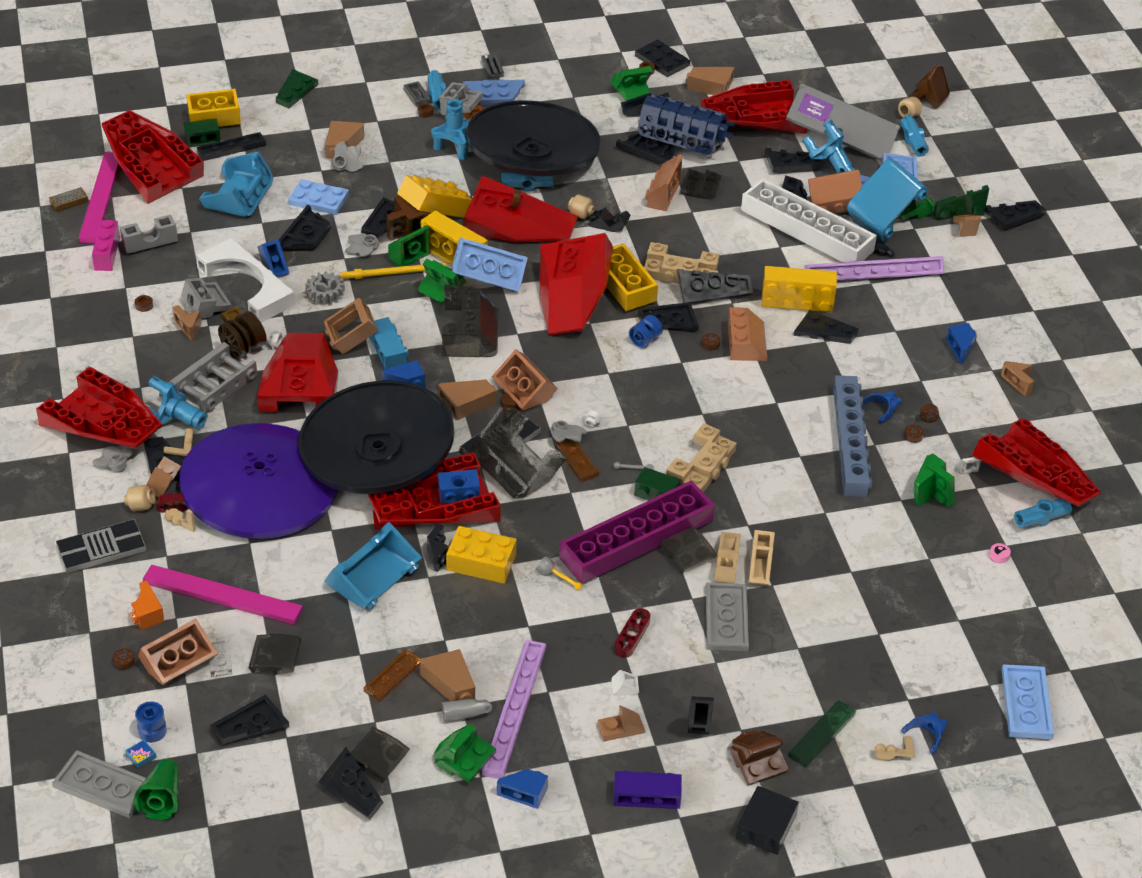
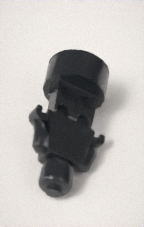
M875 242L876 251L887 254L890 257L895 255L894 251L885 243Z

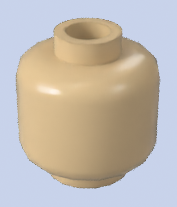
M909 97L900 101L898 105L900 116L903 118L906 115H911L912 118L919 116L922 112L920 100L916 97Z
M576 195L571 197L568 210H570L571 214L578 216V218L586 219L589 215H592L595 206L592 205L591 198Z
M148 485L132 486L124 496L125 505L129 506L134 512L149 510L156 501L155 492Z

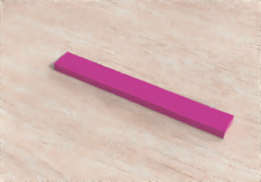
M104 152L79 235V243H95L100 220L105 218L120 166L113 152Z
M152 564L143 577V581L147 580L150 586L292 625L296 624L303 611V606Z

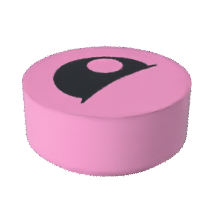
M997 543L992 545L989 555L993 561L1004 563L1009 560L1011 551L1005 544Z

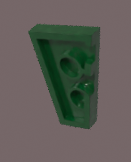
M292 69L276 96V103L289 109L319 85L318 79Z
M988 185L982 186V189L974 192L973 190L967 191V194L959 197L952 196L935 202L934 219L953 218V216L969 214L984 216L989 193Z

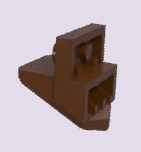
M940 64L932 67L915 85L917 89L909 97H916L919 100L926 97L934 109L940 107L950 95L943 65Z
M401 196L394 197V212L387 215V236L389 240H395L420 229L421 220L428 216V213L417 210Z
M759 730L743 732L732 740L733 746L729 747L736 767H740L747 786L786 773L789 770L780 750V747L783 745L780 737Z

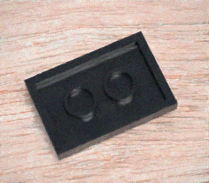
M658 39L635 51V57L643 62H652L655 65V70L666 77L690 66L688 58Z

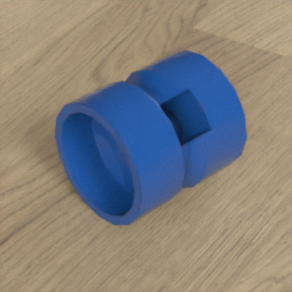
M647 315L629 329L630 340L637 347L644 348L662 334V324L655 316Z
M150 701L138 706L135 711V717L140 738L149 743L160 741L167 733L162 705Z

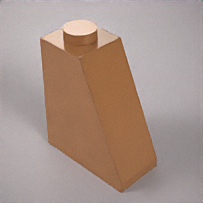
M693 67L686 76V82H688L687 89L709 95L728 91L734 79L735 67Z
M331 121L325 143L326 158L333 159L335 156L334 149L341 141H344L347 147L357 146L365 137L364 123Z
M487 379L438 384V396L445 402L457 420L496 404L497 390Z
M460 649L419 659L420 675L449 701L475 699V685Z

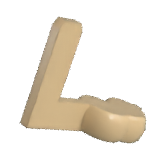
M186 428L184 449L166 446L163 452L187 456L191 450L193 429Z
M173 508L165 511L164 517L167 521H172L177 526L182 525L192 532L195 531L194 516L191 510L188 509L186 511L187 521L184 519L183 512Z
M904 737L905 749L896 748L894 745L885 747L884 744L880 743L874 747V754L880 760H892L895 756L914 758L912 737Z

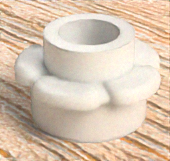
M273 331L268 336V344L272 346V349L278 348L283 340L282 333Z
M589 410L583 415L587 426L595 427L599 426L601 416L599 413Z

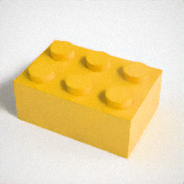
M236 89L186 94L190 122L217 118L219 127L241 124Z
M458 526L446 554L447 571L505 584L516 557L517 539Z

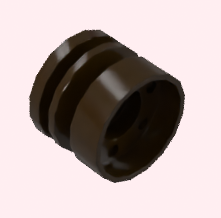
M245 311L234 317V320L230 319L218 327L221 343L225 342L229 345L230 355L235 359L249 354L251 350H256L265 345L267 341L262 323L250 311Z

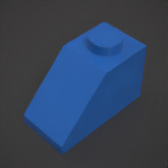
M278 239L257 247L263 265L268 270H271L276 277L289 274Z
M969 323L948 327L946 341L960 364L965 362L977 338L976 331L972 329Z
M417 360L382 370V380L408 382L426 388L425 373Z
M530 769L499 778L497 781V796L536 809L539 808L548 789V775Z

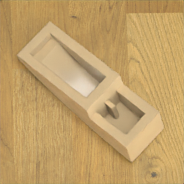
M755 530L748 583L769 586L775 532Z
M721 531L714 581L735 583L741 534Z

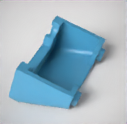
M259 151L227 158L222 165V173L226 181L217 193L204 192L199 200L205 208L241 217L250 216L273 182L272 172Z
M889 158L850 200L847 210L854 223L877 235L876 238L884 243L893 235L892 223L913 199L915 201L923 200L929 191L924 184L897 161Z
M388 522L382 527L381 532L374 535L367 544L349 559L334 567L324 582L363 610L365 608L370 610L378 603L377 598L407 572L412 574L419 567L417 563L422 557Z

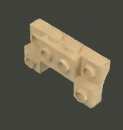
M651 242L644 268L654 280L679 284L677 269L698 270L708 273L716 272L720 254L702 251L700 260L669 255L667 254L668 245Z
M705 423L694 434V443L703 446L694 459L687 463L675 458L666 471L667 475L680 479V485L692 480L703 493L711 482L718 478L721 469L727 467L729 459L736 451L737 445L736 442L720 436L719 429Z

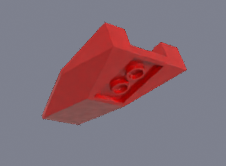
M790 80L742 85L701 100L702 107L726 113L728 121L735 122L736 127L807 134V128L786 120L794 97V87Z
M128 110L101 123L118 164L148 204L204 176V161L174 132Z
M485 176L481 177L464 217V227L482 237L507 242L569 240L578 216L521 192L519 207H513L514 188Z
M606 233L540 245V300L550 336L582 331L607 287L613 253V245Z
M286 333L263 370L257 394L259 412H278L279 401L315 402L316 407L323 400L337 392L339 373L324 333Z
M90 366L76 376L78 388L60 403L49 398L36 408L38 422L41 426L132 448L140 446L162 427L159 419L131 388Z
M1024 418L1013 422L1007 434L1000 438L992 433L980 438L971 455L1029 487L1077 506H1081L1101 494L1097 486L1060 444L1051 440L1043 431L1038 430L1029 420Z
M474 452L445 459L428 476L404 488L384 493L368 494L380 524H387L388 522L391 524L501 522V505L495 493L488 492L480 476V463ZM477 470L480 496L453 503L440 504L438 473Z

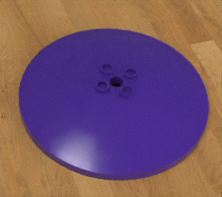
M250 423L219 430L201 440L190 450L180 470V491L189 510L211 528L244 538L280 537L309 527L330 509L338 490L321 483L306 469L299 451L300 431L277 424Z

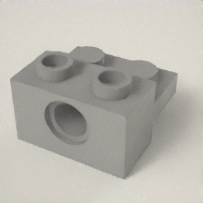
M452 82L439 97L441 115H446V103L452 99L460 100L463 103V113H471L483 99V92L468 90L467 84Z
M202 278L185 280L181 297L192 313L198 310L201 311V319L212 318L214 312L227 311L231 308V303L217 282L205 283Z

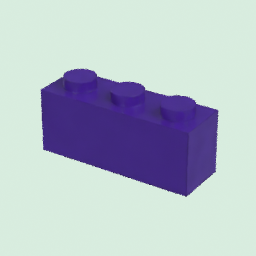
M615 771L613 806L680 809L682 774Z

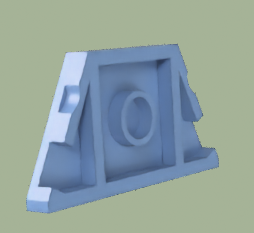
M525 80L463 81V84H467L468 90L483 92V99L478 103L479 105H494L515 101V98L520 94V89L525 87Z

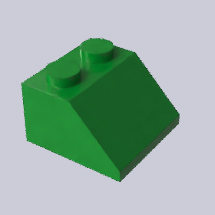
M429 227L420 228L388 244L389 259L401 267L408 266L429 255Z

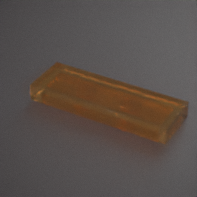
M567 438L562 442L555 441V447L581 482L599 477L598 469L577 441Z
M404 649L363 687L364 692L378 702H381L419 666V659L421 658Z

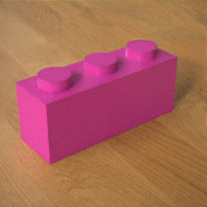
M100 220L92 252L94 271L113 270L120 240L118 221Z

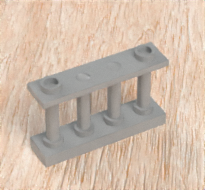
M223 342L170 382L176 385L177 392H186L199 400L201 411L207 413L257 376L256 361L253 360L246 366L230 356V347L227 343ZM227 363L239 371L234 375H230L219 367ZM214 373L225 381L217 385L206 377ZM200 382L212 391L204 395L192 387Z

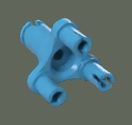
M452 99L446 103V121L444 124L432 128L431 135L433 137L434 150H442L444 148L443 139L454 142L458 147V158L465 160V158H468L467 126L469 120L463 118V103L460 100Z
M832 119L823 124L826 128L824 133H826L829 141L822 147L818 148L811 136L802 140L811 160L829 159L837 173L855 170L844 152V135L837 129Z
M153 376L150 379L149 387L158 390L159 395L163 398L158 412L151 408L149 409L162 425L176 418L197 430H200L205 425L208 414L186 402V394L177 392L176 385L171 382L167 383L157 376Z

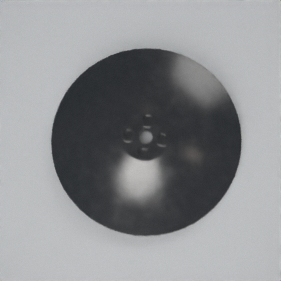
M518 100L488 106L477 112L467 126V142L479 158L502 170L522 175L556 176L580 170L597 157L600 148L599 132L587 118L566 107L541 101Z
M371 381L340 390L319 403L310 412L301 427L299 451L303 464L309 473L318 481L333 489L356 494L384 493L418 482L432 473L444 461L454 441V422L445 402L435 393L424 387L402 381Z

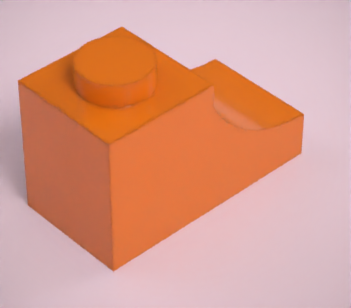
M148 581L140 582V595L135 602L131 603L132 612H130L133 623H137L140 629L144 630L165 622L163 608Z

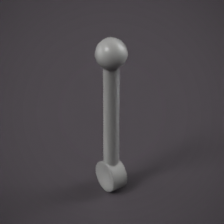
M615 462L613 465L615 469H643L646 467L654 470L652 464L641 466Z

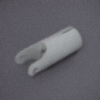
M486 699L442 702L444 722L473 718L483 713H489L492 710V705Z

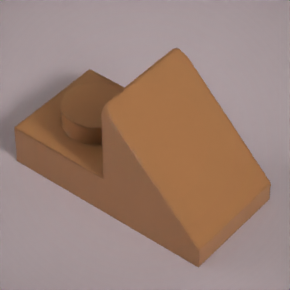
M970 214L953 216V223H959L960 237L975 236L977 234L981 216Z
M179 305L172 307L174 322L190 341L195 340L202 324L201 311L198 310L188 314Z
M1005 361L1001 376L1025 397L1031 395L1034 380L1030 377L1032 365Z
M163 457L158 467H155L146 484L154 490L156 498L166 493L181 469L179 464L166 457Z
M619 705L618 716L598 720V728L604 742L645 733L640 715Z

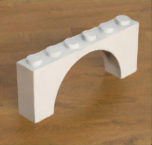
M232 238L196 255L197 268L206 277L225 272H239L253 276L263 285L261 290L247 301L248 311L256 315L261 323L295 306L294 291L287 287L271 270L264 267L259 260H256L250 252H247L240 243H237Z

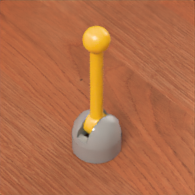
M547 556L540 561L537 568L538 571L544 574L553 572L574 585L576 590L582 588L581 582H575L556 570L554 562Z

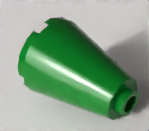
M170 759L159 761L134 794L133 803L136 810L139 812L143 811L147 814V818L154 820H165L170 818L173 813H176L179 807V766L175 761Z

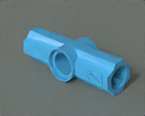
M432 70L428 74L429 97L432 98L433 107L441 110L439 97L446 90V85L443 82L442 74L437 70Z
M906 115L900 122L904 131L905 142L911 145L918 157H922L929 151L925 141L924 130L918 127L911 115Z
M517 173L501 174L502 184L511 188L531 191L535 187H553V176H529Z
M1041 499L1037 502L1036 506L1016 511L1014 513L1015 524L1019 528L1033 524L1044 526L1049 524L1050 519L1071 513L1072 506L1071 503L1062 499L1053 501Z

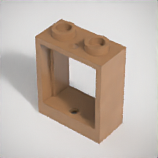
M360 297L324 321L326 326L325 333L331 339L329 341L331 347L335 351L338 350L342 355L379 331L370 308ZM359 317L361 318L362 324L340 337L339 331Z

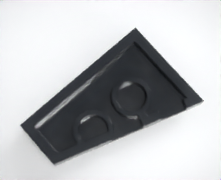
M765 147V155L772 173L821 169V160H811L808 155L809 152L797 151L796 153H788L784 149H780V152L771 151V148Z
M383 197L361 227V233L375 235L377 238L387 232V215L394 212V201Z
M1036 200L1016 202L1015 205L1009 206L1005 203L999 204V207L986 205L985 213L1005 230L1044 216L1046 209Z
M691 302L638 308L640 321L647 315H653L661 322L663 328L699 330Z
M809 310L794 330V336L800 337L801 334L810 335L812 339L824 337L828 341L851 344L857 336L859 328Z
M163 436L144 441L150 474H152L155 467H158L163 457L182 467L183 461L178 455L163 452L164 447H171ZM180 470L172 482L180 481Z
M267 695L256 699L210 725L212 733L221 744L290 727L289 721Z
M347 747L344 748L318 781L320 785L369 820L384 803Z

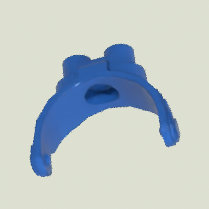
M891 390L888 393H876L864 397L863 404L871 401L889 405L888 411L878 420L880 423H884L892 418L894 411L898 409L897 406L902 403V400L899 397L895 398L896 394Z
M931 712L930 714L912 719L902 728V733L905 734L910 729L918 727L931 731L937 740L936 744L930 749V753L934 754L939 747L941 735L945 732L948 722L945 719H939L935 712Z

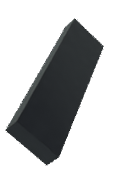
M261 132L199 146L197 147V153L203 161L264 147L266 146V141Z

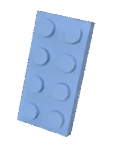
M459 238L451 271L463 277L519 292L528 257Z
M1003 664L1001 671L1009 737L1053 739L1054 731L1045 667Z

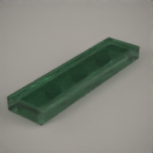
M838 700L789 751L788 757L806 768L855 716L856 710Z

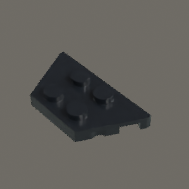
M639 133L628 136V140L621 141L619 139L616 141V147L660 164L667 162L674 156V145L644 137Z
M307 205L280 237L281 249H315L331 229V223L322 218V215L318 212L314 213L311 206Z

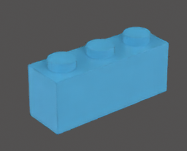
M389 317L375 320L379 331L369 338L384 368L387 369L407 363V357H409L408 349L403 346L401 335H397L395 324L391 323Z

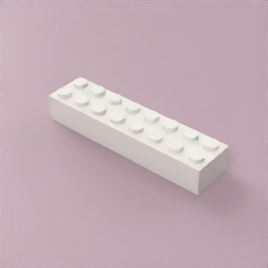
M763 178L742 196L741 211L841 262L864 261L874 252L877 235Z

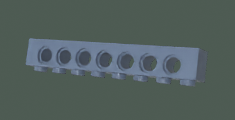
M835 375L833 394L844 496L867 497L868 489H872V477H869L871 465L867 464V461H869V450H866L868 439L867 436H864L866 433V423H863L865 413L864 410H861L863 407V397H860L862 387L861 384H858L857 376Z

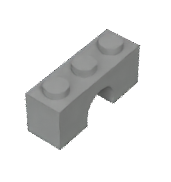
M171 215L154 218V227L147 232L140 231L137 223L120 227L122 244L127 254L178 241L176 224Z

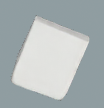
M975 457L960 460L956 466L961 474L978 472L981 461Z
M619 670L612 677L613 694H638V677Z

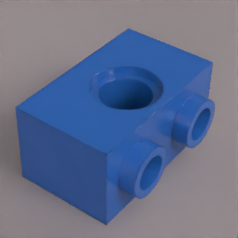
M477 470L438 473L440 504L453 503L480 496Z

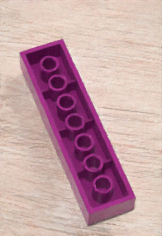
M691 480L561 541L559 559L578 581L583 584L712 522L715 504Z

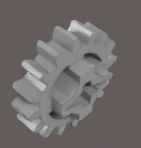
M327 271L324 274L318 272V276L311 275V279H307L305 284L307 296H310L311 300L316 299L317 303L321 300L323 303L327 301L332 303L334 298L339 300V296H343V291H345L344 280L340 279V275L334 276V272L327 274Z

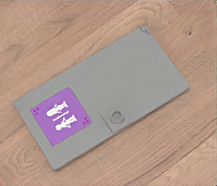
M801 83L786 117V120L827 137L826 133H824L826 128L823 124L832 119L837 129L844 135V145L882 161L883 153H890L900 126L803 83Z

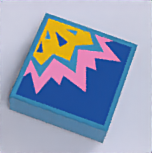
M144 739L125 750L126 756L138 769L157 758L156 752Z

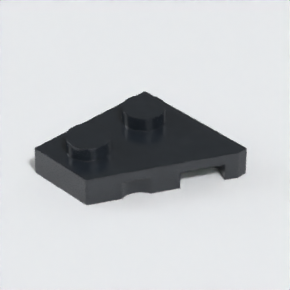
M785 175L782 188L807 200V192L803 188L802 180Z

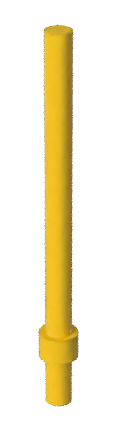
M423 264L369 270L354 269V271L340 272V278H355V280L362 279V277L423 272L426 270Z

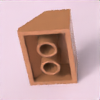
M679 154L662 164L660 170L656 171L655 180L651 181L650 190L646 191L645 200H647V207L667 211L681 182L683 155Z
M859 170L808 179L811 203L833 214L848 212V203L862 188Z
M729 307L728 334L730 360L767 361L764 321L748 308Z
M517 349L512 352L491 376L522 410L546 403L558 389L526 355ZM513 393H516V394L519 395L520 401L517 399V397H516Z
M194 619L142 647L138 657L148 673L163 685L218 655V652L198 620Z

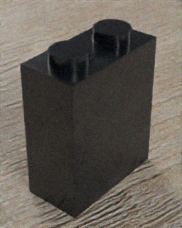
M757 785L737 825L736 839L741 840L745 844L761 848L765 852L778 855L797 816L799 801Z

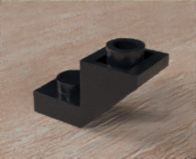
M606 208L592 213L588 225L593 228L615 232L626 226L631 215L626 210L621 214L617 213L613 216Z
M439 524L427 536V550L436 572L446 565V554L448 552V545L444 544L446 540L444 526Z

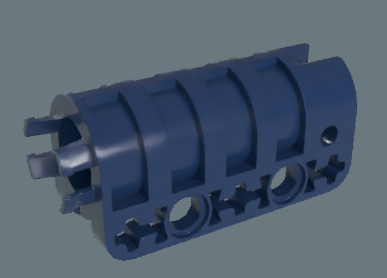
M652 94L651 97L647 96L643 103L638 132L647 138L699 153L710 154L723 145L725 137L732 138L733 133L727 132L728 126L735 127V122L728 121L726 113L666 96ZM646 126L649 131L645 132L643 127Z

